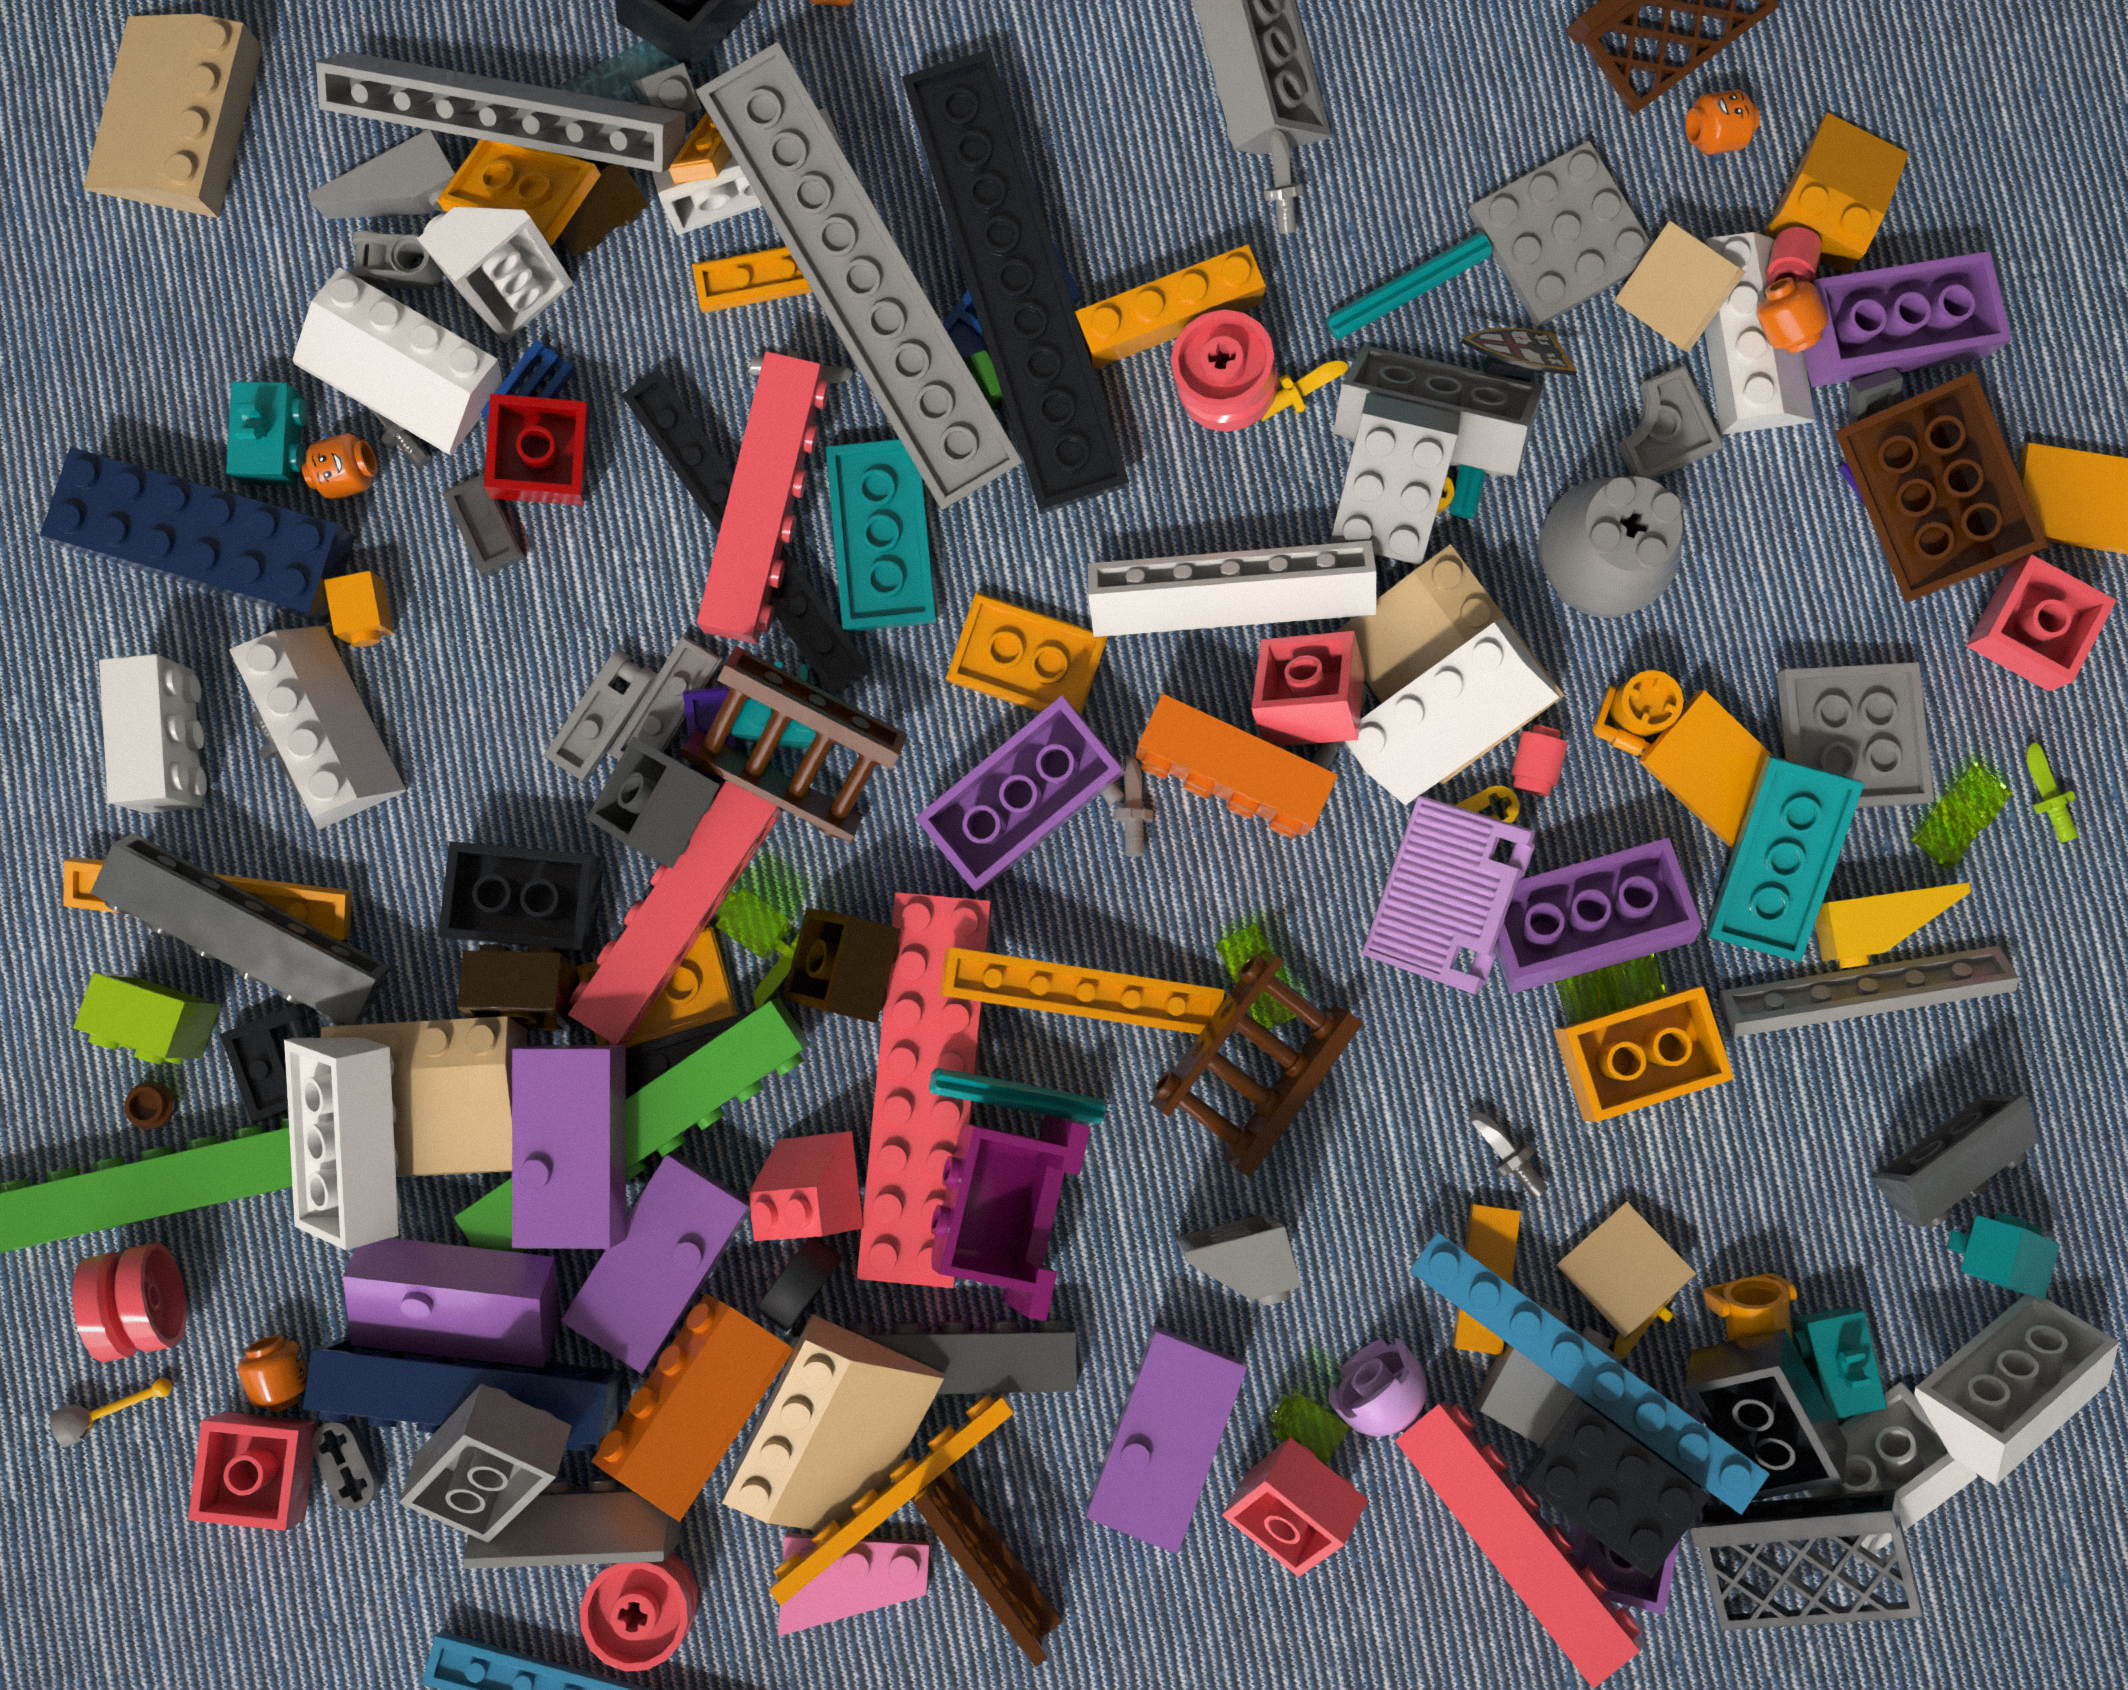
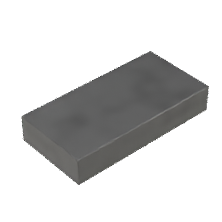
M482 473L442 492L480 575L485 578L525 559L526 556L499 499H490L484 489L485 473Z

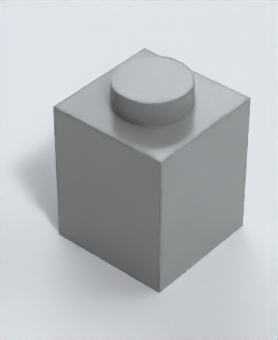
M684 63L669 66L631 81L641 105L686 112V115L702 109Z

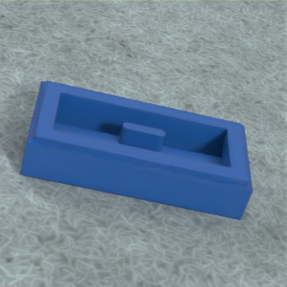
M536 339L494 394L513 395L541 357L544 360L516 396L531 397L550 370L555 366L559 370L538 396V398L555 399L576 370L570 363L562 360L556 353L547 349ZM490 400L481 411L487 419L489 417Z

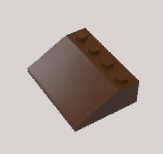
M1971 371L1834 431L1905 603L2018 562L2031 554L2035 555L2049 549L1975 371Z

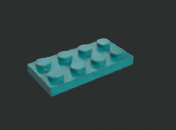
M900 439L826 446L843 631L846 633L936 624L923 479Z
M1767 754L1705 932L1708 937L1801 962L1865 783L1860 779Z

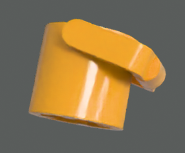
M1656 670L1640 672L1617 688L1609 685L1593 723V733L1597 737L1611 742V746L1635 756L1643 755L1652 745L1646 742L1644 737L1652 736L1662 730L1664 731L1675 723L1682 713L1684 703L1682 689L1674 678L1665 672ZM1608 711H1610L1611 720L1617 729L1604 724Z
M1765 1273L1703 1289L1706 1307L1720 1317H1725L1727 1342L1784 1328L1793 1342L1790 1301L1797 1299V1292L1790 1281L1775 1273Z

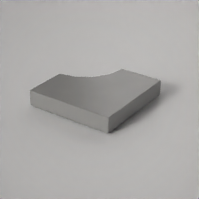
M1685 364L1649 379L1639 386L1643 401L1641 422L1634 433L1617 446L1630 475L1651 480L1660 478L1724 448L1723 442Z

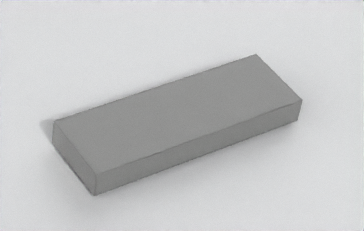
M682 635L608 754L620 760L633 736L667 754L686 724L683 691L708 688L724 664V660Z

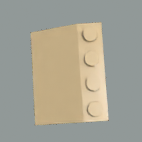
M199 13L128 16L87 171L84 189L90 192L205 216L220 217L263 48L244 23Z
M1451 544L1376 600V615L1356 616L1336 631L1355 632L1365 669L1364 683L1378 702L1382 704L1492 623L1505 618L1561 697L1439 781L1440 785L1446 783L1565 696Z
M508 1016L321 1027V1038H366L390 1047V1054L394 1062V1073L391 1077L392 1101L396 1108V1121L393 1124L394 1148L399 1159L396 1177L512 1171V1049L527 1045V1029Z
M812 1314L730 1473L722 1504L769 1524L817 1531L823 1529L833 1520L839 1526L855 1514L850 1507L862 1495L872 1488L879 1494L888 1486L891 1480L889 1474L898 1467L938 1392L945 1374Z

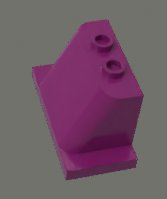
M1044 1115L1040 1136L1036 1138L966 1124L958 1137L954 1157L949 1156L943 1169L942 1183L947 1187L943 1204L936 1206L931 1221V1233L935 1235L931 1255L932 1269L941 1275L1005 1287L1002 1296L1004 1303L1028 1318L1046 1321L1057 1272L1045 1266L1044 1260L1065 1172L1080 1175L1091 1127L1065 1118Z

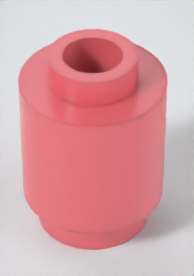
M1793 227L1777 235L1767 269V280L1770 285L1788 277H1791L1794 282H1811L1815 280L1822 250L1821 239L1815 232L1807 228Z
M1533 725L1532 732L1522 731L1511 771V776L1515 777L1512 788L1539 796H1550L1552 787H1557L1568 747V742L1560 739V730Z

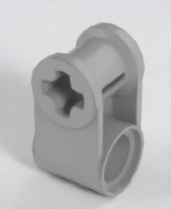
M357 231L352 234V243L356 245L354 269L350 270L349 273L378 290L388 288L429 290L437 286L444 275V272L417 240L419 236L412 234H383L374 231ZM424 256L420 266L415 269H409L415 258Z

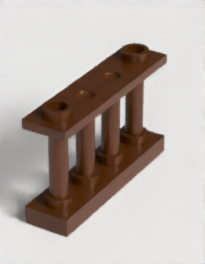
M735 646L717 681L727 685L729 691L708 733L705 734L694 728L679 756L690 761L696 769L705 773H713L818 826L824 834L833 838H841L851 843L863 816L862 813L852 809L876 765H883L892 770L900 756L908 734ZM747 698H752L770 707L773 711L750 756L724 744ZM795 720L813 729L816 735L795 775L791 778L767 764L789 722ZM838 742L857 752L859 757L834 800L811 788L810 785L832 744Z
M1262 950L1259 955L1251 956L1244 963L1239 971L1238 976L1241 978L1174 1070L1165 1072L1159 1078L1153 1089L1155 1096L1149 1102L1167 1117L1178 1106L1225 1141L1227 1151L1222 1158L1249 1178L1363 1024L1362 1021L1349 1011L1335 1005L1330 1010L1324 1012L1314 1006L1275 975L1284 960L1265 950ZM1262 990L1311 1027L1310 1032L1312 1035L1301 1049L1293 1050L1246 1013ZM1234 1028L1283 1065L1282 1071L1284 1073L1273 1088H1264L1217 1052ZM1206 1067L1255 1104V1112L1245 1126H1235L1189 1091Z

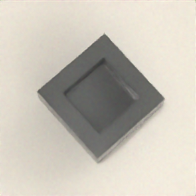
M1894 367L1850 382L1848 420L1852 424L1901 403L1903 377Z

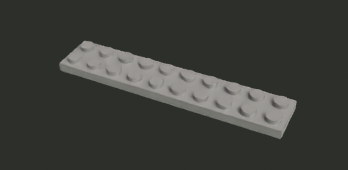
M779 42L774 43L696 89L695 91L941 511L1022 464L1015 448Z

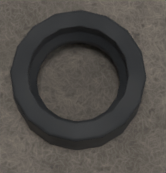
M809 1237L765 1294L757 1310L784 1331H789L827 1282L843 1257L818 1237Z

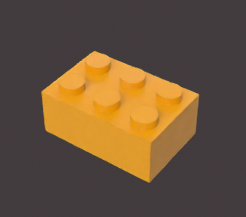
M1704 986L1682 989L1554 1029V1034L1583 1121H1602L1734 1079Z

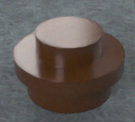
M143 1082L136 1085L128 1093L125 1101L127 1118L133 1125L141 1129H156L165 1125L171 1119L175 1109V1100L172 1092L165 1085L158 1082Z

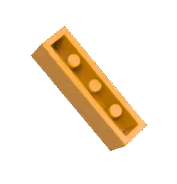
M1249 244L1077 310L1075 315L1092 368L1095 370L1177 338L1188 323L1204 313L1224 309L1244 312L1262 304L1266 285Z

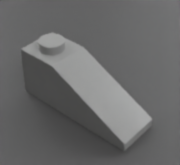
M427 129L308 193L307 196L326 219L429 214L434 210H443L437 199L456 174V171L431 130Z

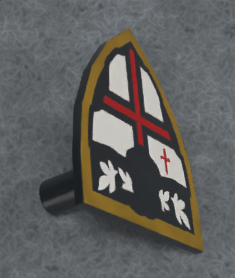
M1492 328L1474 332L1461 340L1462 344L1488 355L1484 365V371L1487 374L1511 376L1517 380L1533 383L1537 370L1573 376L1577 374V370L1553 332L1522 328Z

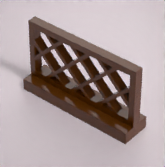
M1601 0L1575 20L1565 31L1575 45L1580 42L1584 44L1634 116L1780 5L1776 0H1757L1762 8L1751 15L1734 12L1736 0H1727L1725 10L1704 6V0H1695V4L1675 0ZM1643 5L1662 8L1659 31L1637 27L1639 10ZM1671 10L1693 14L1690 36L1668 32ZM1702 16L1724 20L1720 40L1712 41L1699 38ZM1627 17H1629L1628 25L1619 24ZM1733 22L1741 23L1732 30ZM1607 32L1627 35L1624 57L1609 55L1598 39ZM1635 37L1657 40L1654 63L1632 59ZM1666 42L1688 46L1686 65L1684 67L1663 65ZM1697 48L1706 49L1696 57ZM1631 69L1653 73L1650 92L1641 99L1638 98L1629 85ZM1662 74L1670 76L1660 84Z
M948 1467L910 1500L1022 1651L1025 1652L1033 1665L1037 1667L1048 1658L1049 1632L1062 1623V1616L953 1469Z

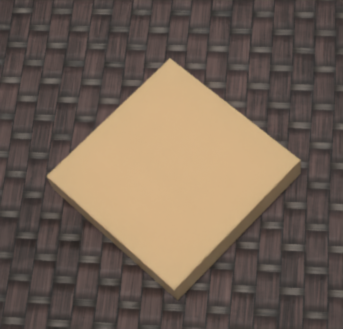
M1669 220L1614 302L1680 349L1689 353L1746 271Z
M1625 1202L1556 1265V1268L1624 1340L1696 1276L1694 1270L1628 1202Z

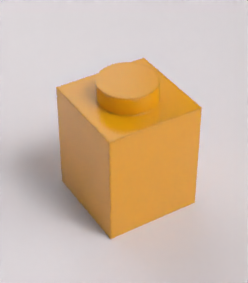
M365 571L324 580L335 636L351 643L353 647H366L380 643L381 636L394 634L385 582L382 578L372 571Z

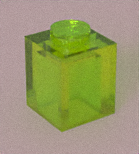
M742 887L738 894L731 891L722 901L716 912L721 918L715 927L760 958L769 960L776 950V945L780 940L784 939L795 921L750 890Z
M1298 1388L1294 1389L1290 1397L1284 1393L1276 1402L1269 1416L1274 1421L1270 1429L1275 1437L1283 1442L1291 1437L1297 1443L1308 1447L1315 1454L1316 1458L1325 1465L1350 1427L1339 1415Z

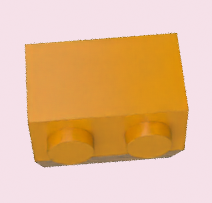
M1827 112L1764 233L1776 238L1780 232L1788 228H1807L1815 232L1821 239L1822 250L1819 261L1846 274L1865 255L1886 214L1909 153Z

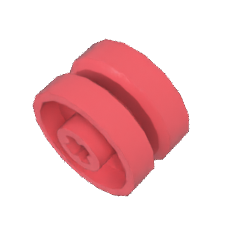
M1224 309L1204 313L1185 326L1175 340L1171 355V365L1181 404L1191 419L1207 429L1229 432L1247 428L1263 418L1275 401L1279 380L1272 341L1262 324L1243 312Z
M160 1242L128 1248L122 1255L117 1252H111L84 1258L76 1268L73 1280L75 1321L82 1342L93 1358L102 1363L135 1355L138 1349L148 1353L178 1345L182 1339L187 1320L183 1279L176 1260L168 1248Z
M673 1552L662 1562L609 1563L587 1587L580 1606L581 1631L589 1649L606 1665L623 1671L648 1670L666 1661L692 1628L699 1608L698 1585L690 1567ZM635 1602L640 1603L639 1609L636 1607Z

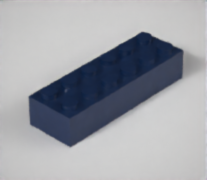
M73 447L69 448L40 536L73 551L326 624L329 621L330 610L324 580L343 576L355 541V536L337 523Z
M342 1337L311 1349L303 1409L319 1411V1419L327 1421H348L350 1415L368 1417L367 1424L371 1426L396 1427L398 1426V1421L417 1423L416 1430L435 1433L482 1383L491 1388L501 1389L508 1393L510 1397L533 1408L546 1410L555 1418L572 1425L565 1448L576 1451H589L593 1449V1444L599 1445L604 1437L614 1429L620 1419L626 1371L546 1361L544 1368L403 1352L351 1345V1338Z

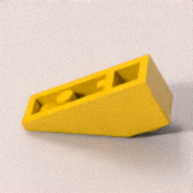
M1970 882L1823 903L1815 921L1822 961L1839 959L1840 968L1869 965L1868 955L1887 952L1971 892Z

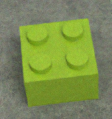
M93 972L73 1028L89 1033L88 1042L114 1050H118L119 1046L136 1050L134 1057L155 1064L163 1065L164 1061L182 1064L184 1058L203 1057L221 1004L135 976Z

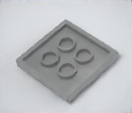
M1590 140L1474 203L1468 210V214L1478 231L1484 233L1490 241L1493 256L1536 328L1630 277L1652 246L1651 241Z
M1919 662L1784 669L1777 672L1786 760L1860 779L1865 784L1856 808L1919 805L1934 802Z

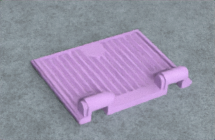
M1418 795L1362 955L1477 995L1479 989L1486 985L1496 957V953H1494L1496 948L1494 947L1518 880L1520 881L1521 877L1525 876L1535 848L1533 844L1535 831ZM1499 838L1515 843L1508 865L1492 860ZM1461 947L1476 952L1469 974L1453 969Z

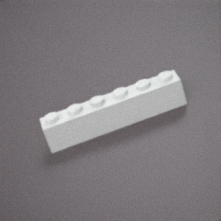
M1372 540L1088 563V596L1094 637L1120 636L1125 634L1376 615V566Z

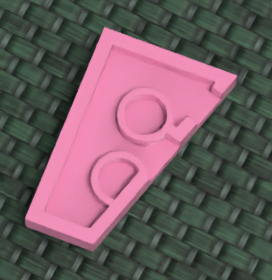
M787 1533L784 1537L783 1561L794 1552H797L802 1558L816 1546L812 1541L815 1535ZM863 1538L780 1606L778 1636L926 1595L928 1591L930 1541Z

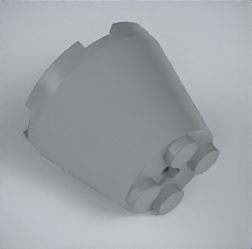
M1638 476L1596 478L1570 489L1548 512L1542 524L1538 540L1539 563L1542 562L1548 580L1558 592L1556 595L1573 609L1587 615L1602 618L1622 617L1651 604L1671 584L1679 566L1683 532L1681 502L1676 495L1670 493L1661 484Z

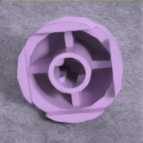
M1394 1338L1395 1344L1389 1346L1383 1339L1374 1341L1359 1350L1339 1370L1345 1378L1340 1383L1338 1389L1333 1383L1329 1388L1328 1402L1341 1418L1357 1432L1374 1437L1395 1434L1408 1430L1419 1418V1413L1427 1396L1426 1375L1418 1359L1400 1339Z

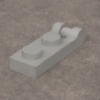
M617 649L607 660L543 755L584 783H587L658 675L648 667L641 669L633 664L631 656L620 649ZM620 677L630 683L624 695L612 689Z

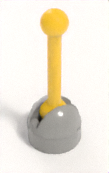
M159 1378L153 1383L152 1387L93 1411H89L87 1408L76 1404L56 1409L50 1413V1425L53 1435L64 1448L78 1443L89 1436L94 1420L153 1396L166 1397L172 1391V1383L167 1378Z

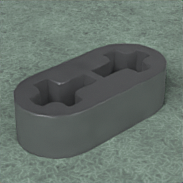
M350 1420L329 1421L320 1426L312 1436L311 1447L332 1497L344 1509L356 1510L363 1508L377 1498L381 1491L382 1480L360 1429ZM332 1432L335 1435L344 1434L347 1442L341 1446L343 1456L338 1448L330 1450L327 1446L326 1441L332 1438ZM350 1471L356 1480L364 1478L367 1486L361 1490L363 1498H361L358 1492L350 1494L347 1490L346 1485L352 1482Z

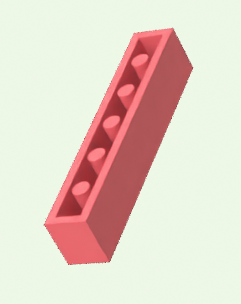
M765 351L697 619V624L705 633L758 645L761 632L768 634L774 614V606L768 605L772 588H780L785 571V561L780 560L784 542L791 543L796 527V515L791 514L795 497L802 498L806 488L808 472L807 470H802L806 452L813 454L817 444L819 426L813 425L817 408H825L829 395L830 382L825 381L820 363Z
M726 781L724 785L718 782L717 784L720 786L714 795L713 804L709 811L702 816L692 833L687 850L679 856L673 869L661 864L651 879V884L655 887L644 902L638 900L631 907L624 919V924L627 925V928L619 940L616 942L612 939L603 948L596 961L600 967L589 982L585 979L575 989L569 1000V1004L573 1007L568 1015L612 1044L627 1045L696 943L701 932L709 924L781 817L782 812L778 806L729 781Z
M1447 1400L1439 1403L1398 1437L1395 1442L1594 1689L1641 1651L1644 1641L1639 1637L1643 1632L1642 1627L1625 1607L1617 1610L1604 1594L1609 1588L1599 1573L1590 1565L1583 1568L1571 1553L1575 1546L1567 1534L1557 1524L1550 1527L1537 1511L1541 1508V1504L1531 1490L1523 1483L1518 1486L1515 1485L1504 1471L1508 1468V1464L1500 1452L1492 1444L1488 1443L1484 1446L1472 1432L1476 1425L1469 1414L1457 1403L1453 1407Z

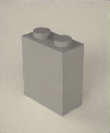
M1543 1302L1541 1305L1544 1310L1566 1324L1570 1316L1546 1302ZM1585 1326L1582 1334L1575 1331L1614 1361L1619 1362L1621 1356L1608 1349L1612 1342L1611 1339L1588 1326ZM1505 1342L1503 1355L1496 1357L1472 1405L1485 1415L1534 1443L1541 1445L1577 1394Z

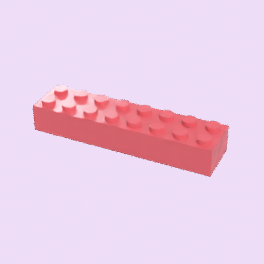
M895 892L892 927L901 929L898 938L899 952L895 962L891 965L886 985L887 999L883 1008L857 1279L954 1288L956 1284V1277L941 1275L932 1269L931 1255L935 1235L931 1233V1221L936 1206L942 1205L947 1187L942 1183L945 1162L949 1156L954 1157L957 1140L962 1128L966 1124L972 1125L974 1101L932 1094L929 1090L931 1072L935 1068H944L975 1075L977 1073L983 1002L939 996L945 947L988 953L993 906L991 901Z

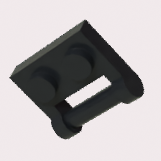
M304 1003L289 1006L219 1034L252 1123H259L288 1111L285 1054L276 1030L287 1026L292 1038H313L306 1021L310 1014Z

